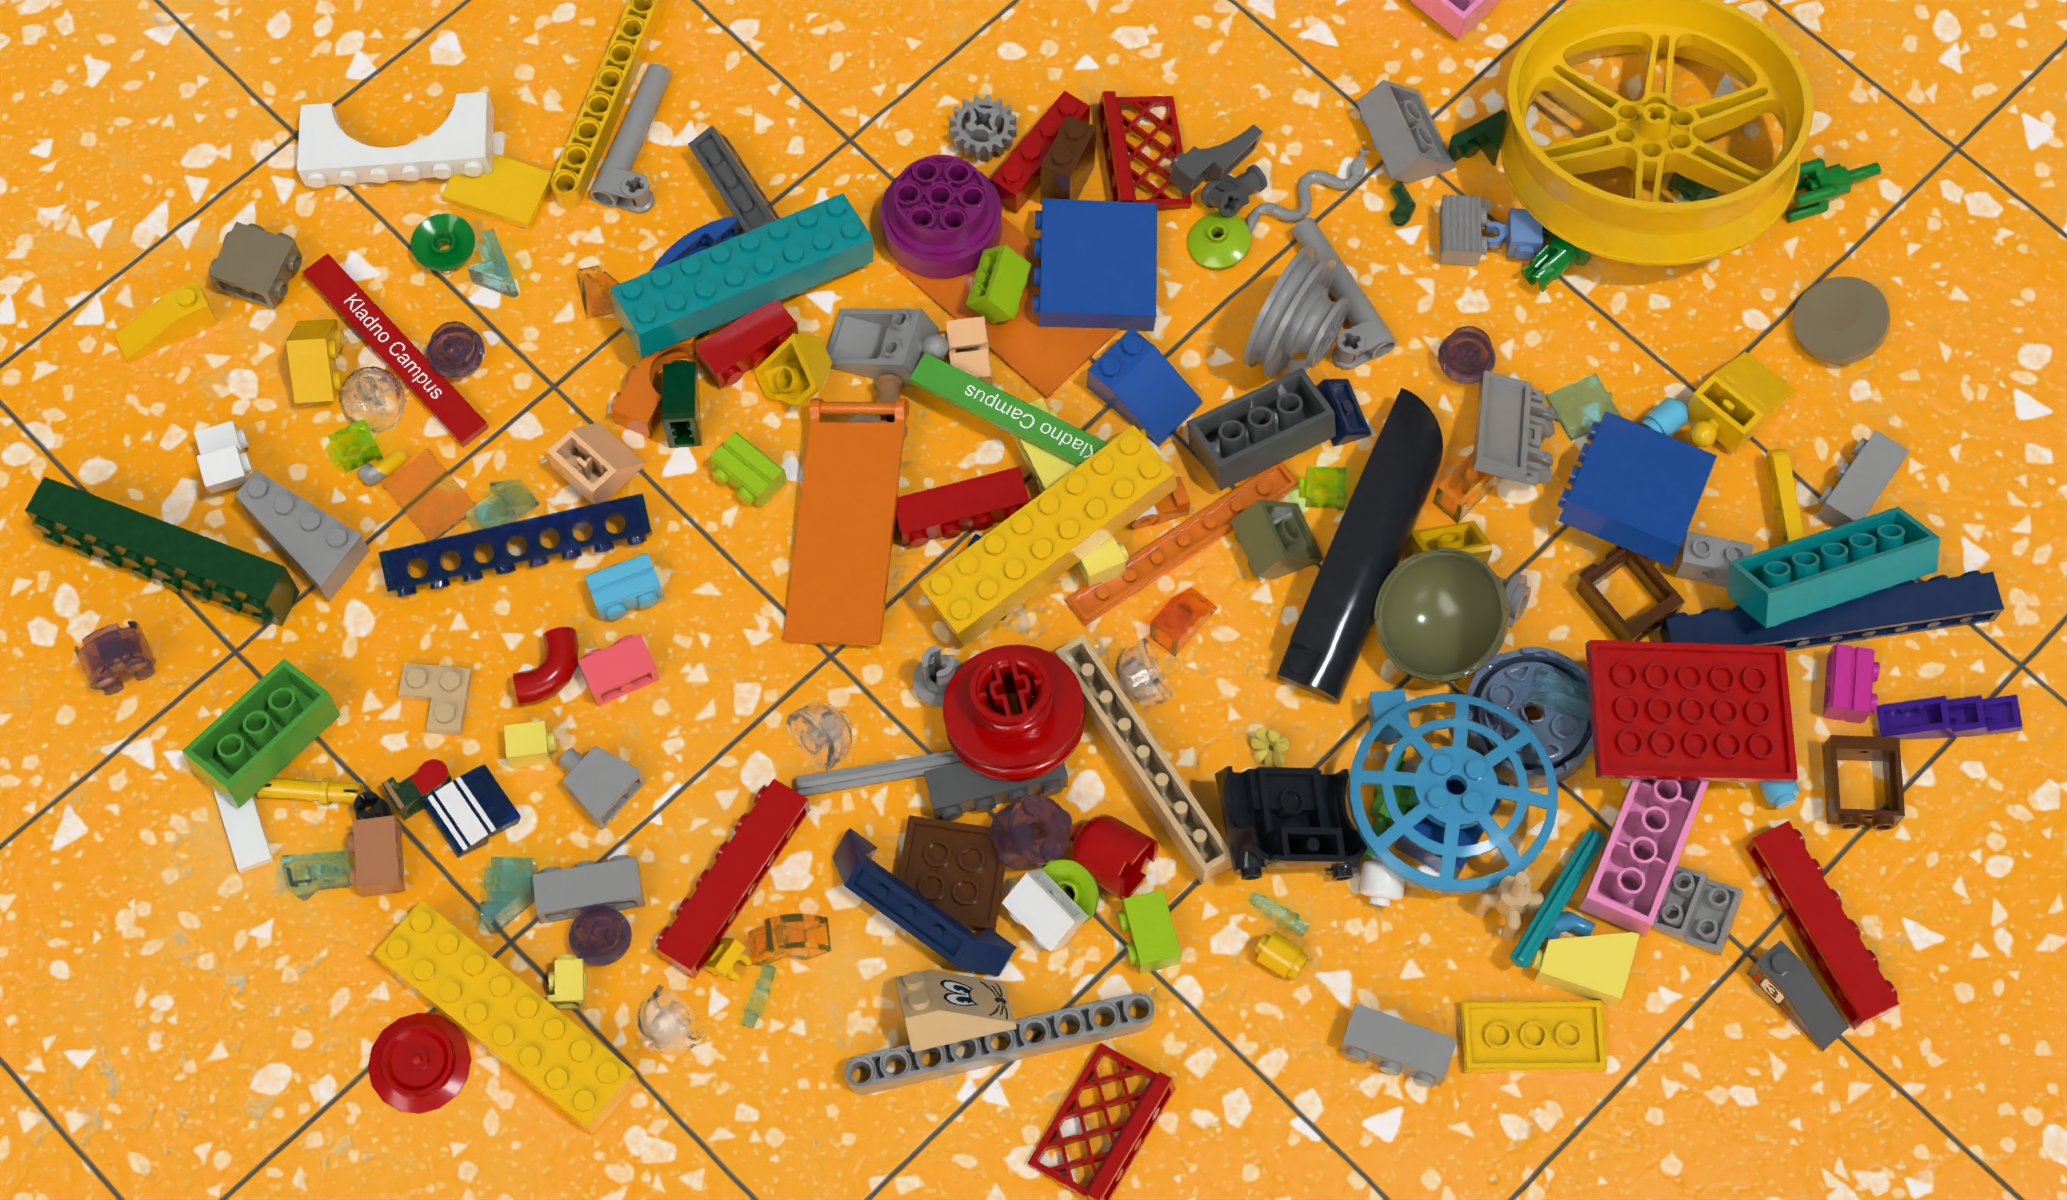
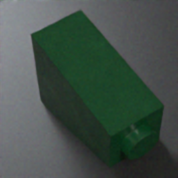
M675 360L672 363L663 364L662 422L669 448L702 446L699 376L695 361Z

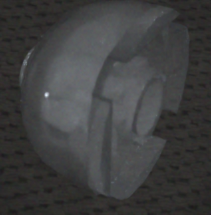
M377 366L362 367L353 371L344 380L339 390L341 410L346 421L356 430H372L373 433H380L392 428L401 420L404 414L403 409L407 401L406 394L400 381L389 370Z
M1146 638L1130 644L1119 654L1115 664L1117 675L1115 681L1133 704L1140 707H1154L1169 701L1175 696L1166 669L1162 670L1157 661L1160 658Z
M813 702L799 708L788 716L787 732L789 737L796 736L800 744L795 747L796 751L813 769L822 771L826 768V771H828L847 757L852 746V723L844 711L825 702Z
M658 985L645 997L639 1006L637 1026L642 1034L639 1040L652 1053L657 1050L669 1056L685 1054L707 1036L706 1028L703 1026L700 1030L692 1020H697L699 1017L685 1000L672 990L667 994L663 993L662 989L664 986Z

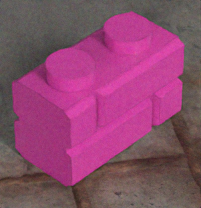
M1842 644L1833 645L1827 654L1824 718L1861 724L1865 722L1871 713H1875L1878 695L1872 693V685L1878 679L1880 664L1879 662H1874L1875 651L1873 649L1853 648V646Z

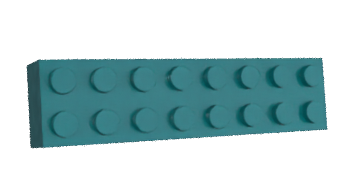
M844 193L611 287L613 312L638 354L643 358L744 316L777 299L780 301L873 262V237Z

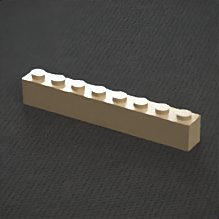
M1083 634L1057 649L1055 655L1072 669L1080 683L1084 710L1201 884H1205L1231 868L1229 847L1085 635Z

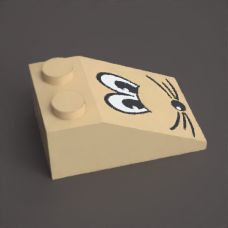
M935 970L914 971L904 976L895 977L912 1052L1017 1029L1004 982Z

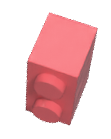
M641 634L624 636L618 639L615 645L603 650H592L585 654L583 659L578 660L581 671L598 707L660 680L656 666Z

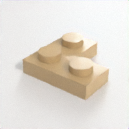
M404 663L398 695L400 699L431 702L426 725L428 734L462 736L473 672L470 668Z

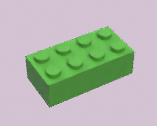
M284 658L186 746L182 752L198 776L236 807L240 808L340 716V713L331 695Z

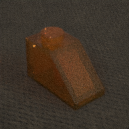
M1190 587L1171 598L1151 621L1149 637L1176 657L1217 610V606Z

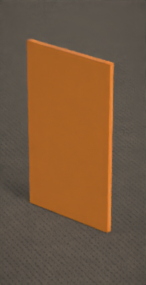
M1002 216V235L998 246L1007 245L1031 263V267L1015 318L991 324L985 319L989 350L1047 399L1120 330L1119 328L1038 327L1039 314H1033V295H1039V286H1033L1034 266L1040 267V258H1034V242ZM899 263L896 265V269L953 319L981 317L966 305L977 269L952 278H930L913 273Z

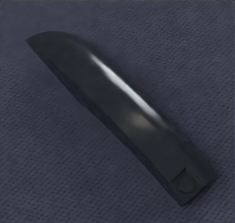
M1401 388L1365 465L1277 672V679L1340 704L1375 620L1374 611L1379 591L1388 575L1398 566L1441 465L1443 438L1438 421L1424 401L1404 388Z

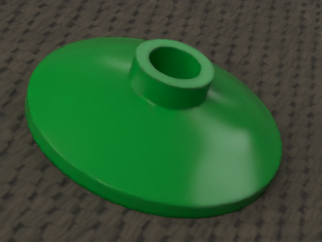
M437 214L425 219L416 227L411 238V249L415 259L423 267L433 271H449L460 267L471 257L475 248L473 229L466 220L453 214ZM445 245L450 246L448 249L440 250Z

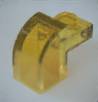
M803 913L779 915L764 919L763 926L748 931L751 963L756 966H764L786 957L806 961L832 951L828 917Z

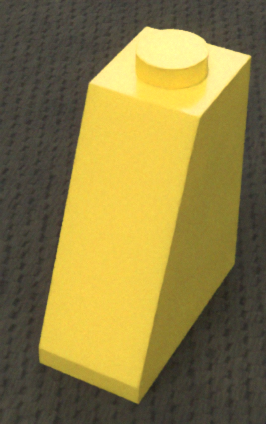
M1626 932L1550 939L1544 949H1539L1534 957L1532 969L1537 970L1534 981L1590 1000H1602V1004L1616 1008L1623 997L1640 934Z

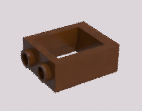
M1616 546L1608 552L1604 562L1598 566L1592 563L1579 575L1581 579L1576 591L1619 641H1641L1662 626L1665 619L1670 615L1679 613L1685 602L1647 557L1620 546ZM1624 565L1630 569L1659 603L1629 625L1595 587Z
M1830 735L1822 746L1827 824H1838V827L1842 829H1854L1860 825L1873 826L1875 830H1890L1896 827L1905 817L1899 738ZM1837 760L1883 761L1886 810L1840 809Z

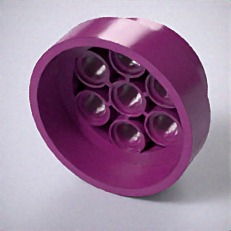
M932 155L921 158L907 166L890 184L884 194L881 204L883 239L891 256L901 266L913 273L930 278H952L967 274L978 268L983 250L999 245L1002 235V205L1000 196L993 183L982 172L961 158L950 155Z

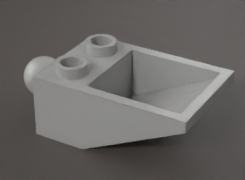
M840 309L827 352L832 361L830 369L870 379H876L885 374H894L901 377L902 384L912 385L909 382V378L924 353L926 352L941 359L948 351V343L942 335L938 334L939 328L922 309Z

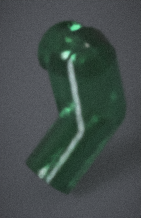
M1398 182L1389 189L1396 201V205L1393 211H1390L1389 217L1394 225L1404 226L1410 222L1416 209V204L1403 182Z

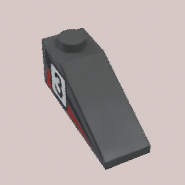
M1781 940L1747 972L1754 982L1822 1052L1848 1029V1026L1807 966Z

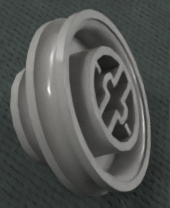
M1309 245L1304 246L1293 257L1271 290L1254 323L1244 350L1243 363L1245 365L1254 367L1258 363H1262L1264 365L1263 374L1273 378L1280 373L1289 360L1298 352H1303L1306 355V365L1313 369L1322 361L1335 341L1346 319L1351 300L1344 296L1336 302L1331 301L1328 297L1329 288L1336 269V260L1334 258L1326 256L1321 261L1316 260V249Z

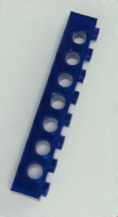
M642 493L379 552L387 592H397V597L417 594L416 587L430 585V589L435 590L451 586L449 580L463 577L464 583L483 579V572L496 570L497 575L515 572V565L529 563V567L532 568L549 564L548 558L561 555L562 560L581 557V550L594 548L595 553L615 549L614 543L627 540L628 546L647 542L646 536L652 535L653 532L645 497ZM618 515L625 519V528L620 533H611L607 529V522L612 516ZM588 523L592 526L593 532L588 540L580 541L576 539L574 530L578 524ZM548 530H555L559 533L560 540L554 548H546L542 544V536ZM517 537L524 538L527 543L526 551L519 556L512 555L509 551L510 542ZM482 545H490L494 551L493 558L487 563H480L476 557V552ZM450 552H457L461 558V563L457 569L449 571L444 567V557ZM422 559L427 563V572L423 577L415 578L411 574V565L414 561Z

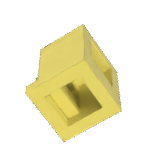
M568 954L560 955L555 960V971L549 972L550 993H555V995H548V1002L556 1009H588V968L583 958L578 959V956Z

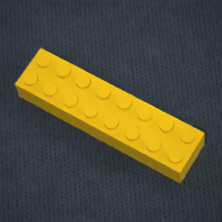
M1133 425L919 583V586L928 602L965 647L1177 489L1175 473L1135 425Z
M422 900L373 953L385 968L591 1136L594 1135L639 1082L635 1072Z

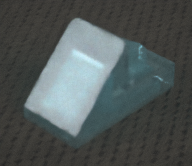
M494 228L482 232L485 245L480 246L485 261L468 267L472 282L512 298L519 296Z
M520 478L489 483L488 486L492 494L465 512L466 518L485 542L540 505L539 501Z
M346 850L282 855L279 858L288 891L303 901H307L317 890L348 888L352 885L350 880V864Z

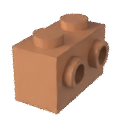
M395 815L353 820V832L348 833L350 853L355 855V865L350 866L352 886H356L363 897L404 892L401 825Z

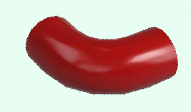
M557 627L546 631L543 634L545 647L543 662L531 670L513 673L514 687L519 706L534 704L551 698L570 683L578 667L579 644L577 632L574 628Z

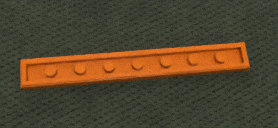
M1283 462L1261 471L1131 555L1129 560L1126 561V571L1122 576L1103 584L1099 582L1090 587L1086 584L1066 597V602L1084 626L1090 624L1233 531L1234 527L1230 520L1257 500L1279 501L1298 489L1300 483Z

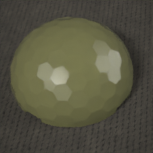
M1438 548L1419 554L1416 553L1395 567L1379 591L1374 611L1378 641L1394 665L1412 677L1439 683L1462 680L1480 671L1492 661L1505 640L1509 625V602L1506 590L1500 578L1489 565L1471 553L1454 548Z

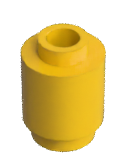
M1276 931L1271 936L1265 933L1255 948V952L1259 954L1257 958L1259 963L1284 978L1289 976L1294 980L1298 977L1309 958L1307 954L1302 952L1304 948Z

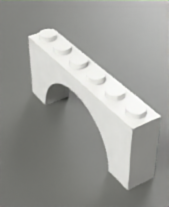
M487 92L456 94L455 103L450 115L436 131L417 142L388 148L368 146L347 136L341 130L340 118L332 103L300 105L297 172L306 187L311 186L314 188L336 184L352 186L364 182L386 183L392 180L416 181L420 178L434 177L447 179L455 174L477 177L483 173H492L493 104Z

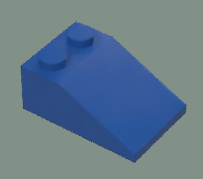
M1132 327L1087 371V388L1128 422L1135 425L1138 430L1145 429L1146 436L1159 447L1203 402L1161 352Z

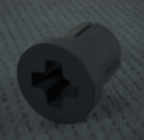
M374 792L362 793L365 798L364 800L359 795L354 801L357 820L375 818L372 813L369 814L367 811L371 806L375 809L373 813L376 817L392 815L388 803Z

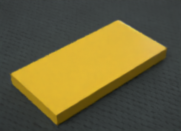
M1602 1000L1461 1001L1459 1004L1464 1073H1605L1607 1071Z

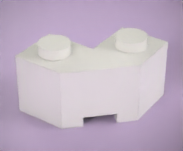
M229 421L194 432L200 455L196 457L205 487L213 494L243 485L250 477L249 472L253 471L249 455L245 451V448L250 447L244 428L239 429L233 421Z

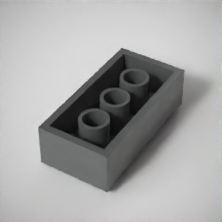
M1303 368L1187 421L1189 445L1220 491L1336 436L1335 412Z

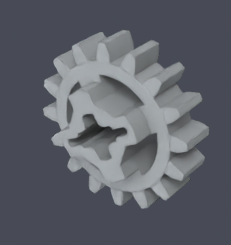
M989 94L986 95L985 100H980L978 95H974V102L970 103L968 100L963 99L962 109L954 107V117L949 118L950 139H954L956 149L963 147L964 156L967 157L973 152L975 153L976 160H979L982 154H986L987 158L992 160L993 152L996 151L1002 156L1004 154V146L1010 148L1013 146V138L1017 136L1016 115H1012L1010 105L1002 108L1001 98L992 102ZM968 120L965 124V129H962L964 122ZM1003 125V131L999 135L998 132L1001 130V126Z

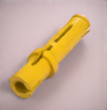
M272 778L257 792V797L320 801L322 805H331L332 802L354 804L356 797L364 793V786L362 783L334 782L332 778H323L322 781Z

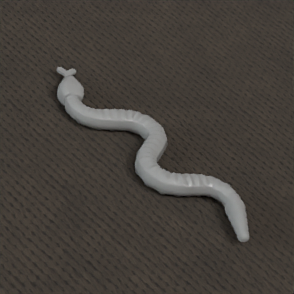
M1362 147L1359 148L1361 155L1354 159L1350 167V177L1347 179H1340L1322 170L1309 171L1304 174L1297 185L1300 202L1298 209L1289 210L1270 202L1259 204L1251 211L1247 218L1246 224L1250 234H1252L1259 221V216L1262 214H1271L1282 221L1292 223L1303 220L1311 212L1312 199L1309 187L1314 182L1322 183L1337 190L1352 188L1365 172L1366 162L1364 156L1369 154L1370 150L1364 151Z

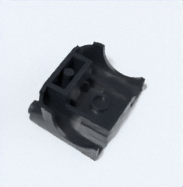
M1227 766L1215 773L1233 873L1241 875L1242 880H1256L1262 878V872L1266 871L1267 868H1325L1326 875L1332 876L1334 881L1352 879L1353 873L1359 871L1360 857L1364 855L1368 847L1350 821L1347 813L1345 795L1349 778L1348 769H1343L1334 775L1322 774L1319 768L1257 767L1255 769H1247L1244 772H1233L1232 766Z

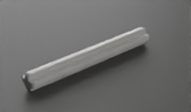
M952 750L803 775L796 778L797 792L807 796L924 776V771L959 763L961 760Z

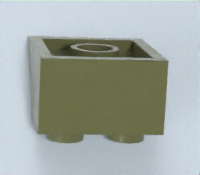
M1257 500L1230 520L1235 529L1236 539L1242 545L1248 558L1249 568L1256 578L1277 579L1324 560L1298 503Z

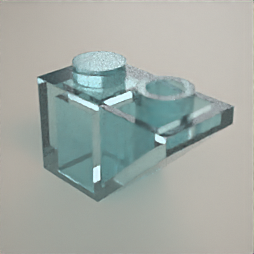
M491 856L490 868H485L483 879L484 888L488 889L487 900L482 901L480 905V921L484 922L490 934H497L535 902L532 874H538V867L533 858Z

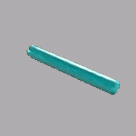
M1589 829L1582 837L1542 905L1510 954V960L1514 966L1525 969L1530 965L1602 847L1605 839L1601 836V832Z

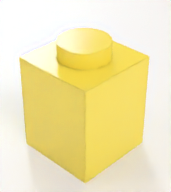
M545 720L504 725L506 758L511 769L552 764V752L557 751V740L555 731H549Z

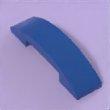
M734 216L710 222L691 231L665 251L650 271L741 235L738 220Z

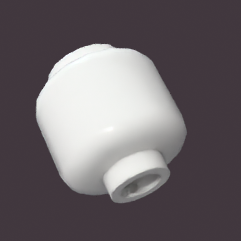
M1373 855L1372 860H1366L1362 865L1359 891L1361 894L1370 897L1369 904L1390 907V900L1397 901L1403 898L1406 881L1387 869Z

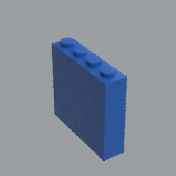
M1043 198L1041 211L1035 210V230H1041L1040 238H1035L1034 258H1040V267L1034 266L1033 286H1039V295H1033V314H1039L1038 327L1119 328V330H1129L1132 327L1136 331H1154L1157 290V203Z
M1605 411L1601 422L1594 421L1587 439L1592 441L1591 445L1584 443L1577 461L1583 463L1582 466L1575 465L1567 483L1573 485L1572 489L1564 488L1557 506L1563 508L1558 521L1671 567L1680 550L1717 455Z

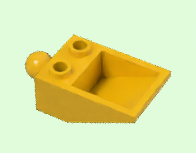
M1745 351L1715 372L1693 393L1687 405V415L1696 423L1690 431L1691 440L1700 447L1710 446L1715 440H1718L1735 454L1796 391Z

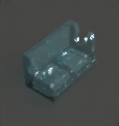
M1545 666L1535 669L1527 701L1591 722L1588 684L1551 673L1549 668Z

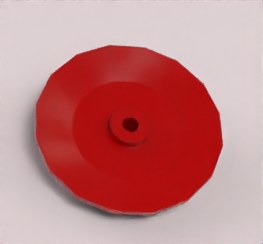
M416 1013L397 1019L381 1032L372 1046L368 1070L372 1087L384 1103L400 1112L422 1114L440 1109L457 1097L468 1079L472 1059L468 1041L456 1024L440 1015Z

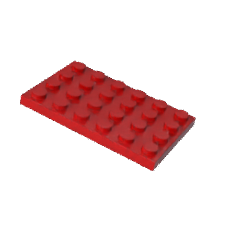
M1589 640L1585 643L1596 778L1793 783L1798 780L1785 646Z

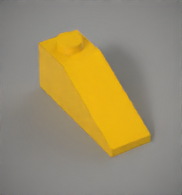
M195 280L163 295L116 333L115 337L126 361L130 363L214 326L218 322L200 285Z

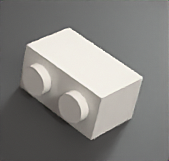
M1041 868L1027 872L1002 901V904L1009 910L1010 917L1015 922L1024 925L1033 934L1034 941L1040 947L1048 949L1050 952L1065 946L1089 917Z

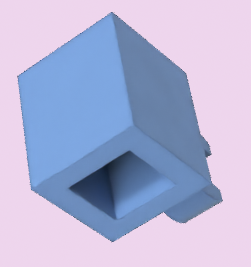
M1510 208L1506 224L1494 221L1486 224L1485 233L1497 235L1495 238L1487 237V248L1496 249L1506 242L1507 258L1526 261L1534 259L1535 255L1541 251L1543 245V226L1526 209Z

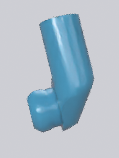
M1569 911L1561 912L1546 938L1558 939L1561 932L1569 930L1582 937L1590 936L1595 923Z

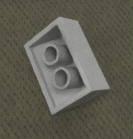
M1382 80L1356 101L1361 112L1360 118L1368 127L1373 137L1372 144L1381 154L1385 163L1384 170L1390 178L1413 183L1455 168L1419 90Z

